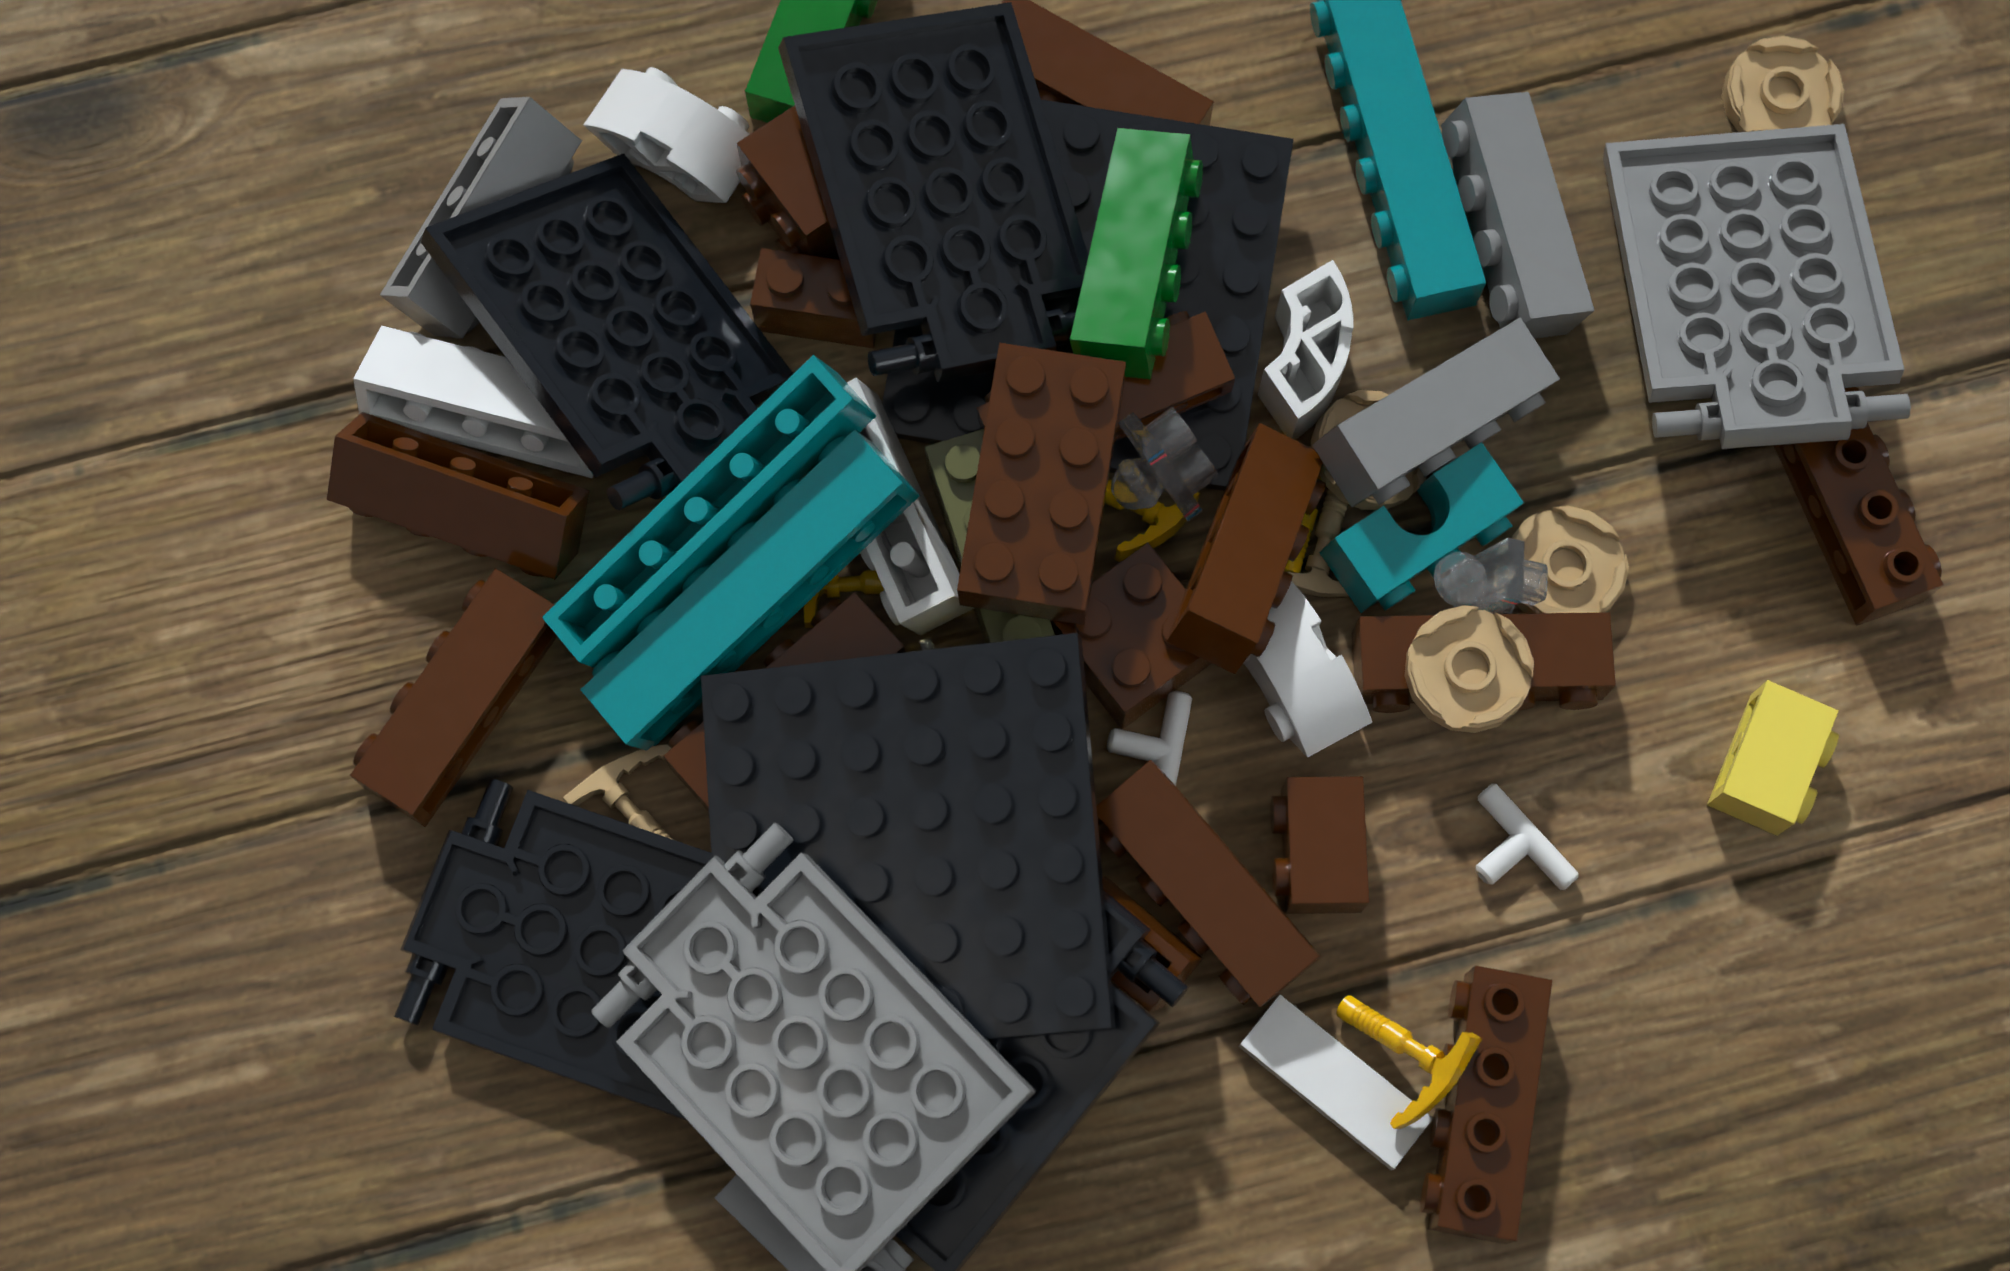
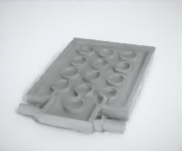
M1845 124L1605 144L1603 155L1604 167L1649 403L1704 398L1712 399V402L1697 403L1695 410L1653 413L1652 428L1655 438L1697 435L1699 441L1720 439L1722 449L1848 440L1851 429L1865 428L1867 422L1909 418L1911 406L1908 394L1866 397L1863 391L1845 392V388L1899 384L1905 370Z
M774 822L745 853L738 850L726 863L717 855L714 856L623 949V953L631 961L619 972L621 980L591 1011L600 1023L607 1028H611L639 998L648 1000L658 990L662 995L616 1043L825 1271H861L1036 1091L807 854L800 853L758 897L753 893L766 879L763 871L794 841L779 824Z

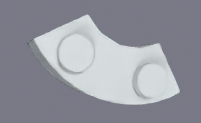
M650 67L645 73L621 69L584 123V126L616 155L624 153L633 165H638L658 174L677 186L694 201L726 203L740 183L736 174V170L741 167L736 143L750 135L747 132L749 128L748 122L739 113L728 107L720 106L717 110L697 96L678 87L671 77L656 68Z
M1333 260L1282 289L1275 319L1284 338L1283 351L1264 369L1258 391L1259 398L1283 433L1294 440L1308 431L1326 411L1338 388L1350 351L1353 331L1352 304L1343 276Z
M1291 581L1289 589L1277 609L1271 607L1267 619L1275 622L1276 625L1266 649L1260 657L1250 654L1243 664H1245L1258 683L1270 705L1264 711L1275 735L1281 742L1290 739L1308 758L1371 724L1372 719L1346 661L1342 655L1336 657L1327 648L1319 626L1321 619L1305 596Z

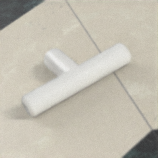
M1172 691L1168 694L1160 738L1114 728L1109 733L1107 750L1110 753L1149 761L1151 759L1176 786L1192 697L1182 691Z
M1490 784L1478 795L1480 804L1510 835L1476 865L1475 871L1483 882L1493 885L1526 855L1537 864L1559 890H1565L1579 878V873L1497 784Z

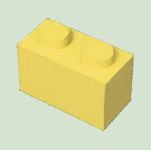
M1769 680L1764 682L1750 695L1707 806L1776 836L1794 825L1795 822L1799 824L1804 823L1817 796V790L1809 787L1817 766L1824 768L1827 765L1838 743L1839 734L1831 731L1839 710Z

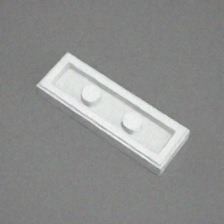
M1282 995L1277 997L1238 1046L1390 1170L1395 1169L1433 1120V1117L1427 1113L1420 1120L1405 1128L1393 1129L1390 1125L1392 1118L1397 1112L1403 1113L1412 1100Z

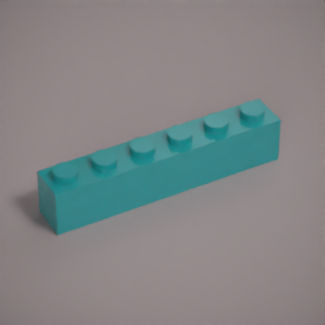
M1316 0V2H1312L1310 4V18L1314 34L1317 38H1325L1329 52L1325 56L1327 79L1331 89H1340L1344 106L1340 109L1343 134L1347 142L1355 141L1360 159L1356 160L1355 164L1357 182L1363 195H1371L1376 212L1371 215L1373 237L1378 248L1386 247L1391 267L1387 268V282L1393 301L1395 303L1402 301L1407 321L1476 306L1485 287L1486 280L1401 0Z
M812 355L542 617L543 620L579 663L595 667L608 654L618 650L621 651L638 635V626L649 614L657 609L667 608L683 592L682 586L693 572L705 565H712L729 549L727 546L728 541L738 529L750 522H757L774 506L773 499L781 488L795 479H802L819 463L820 453L831 441L843 435L848 436L854 429L860 433L876 417V414L839 373Z
M854 429L848 436L843 435L831 441L820 453L819 463L802 479H795L781 488L773 499L774 506L757 522H750L738 529L728 541L727 546L729 549L712 565H705L693 572L682 586L683 592L667 608H660L649 614L638 626V635L621 651L618 650L608 654L598 662L592 671L594 677L580 690L626 745L645 751L649 750L652 746H656L702 703L701 676L730 673L738 669L920 497L917 491L870 440Z

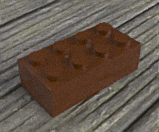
M999 343L957 587L959 604L961 606L1085 625L1124 387L1126 362Z

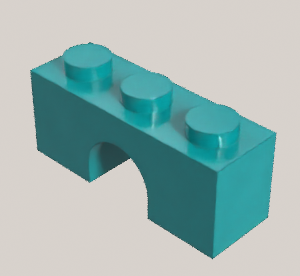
M1482 442L1433 473L1417 490L1431 514L1432 525L1429 534L1415 535L1403 530L1394 521L1385 506H1382L1336 536L1319 552L1360 613L1377 602L1380 603L1384 611L1390 609L1416 591L1410 580L1426 570L1435 579L1465 558L1459 550L1460 547L1474 538L1483 547L1513 527L1507 516L1524 504V502Z

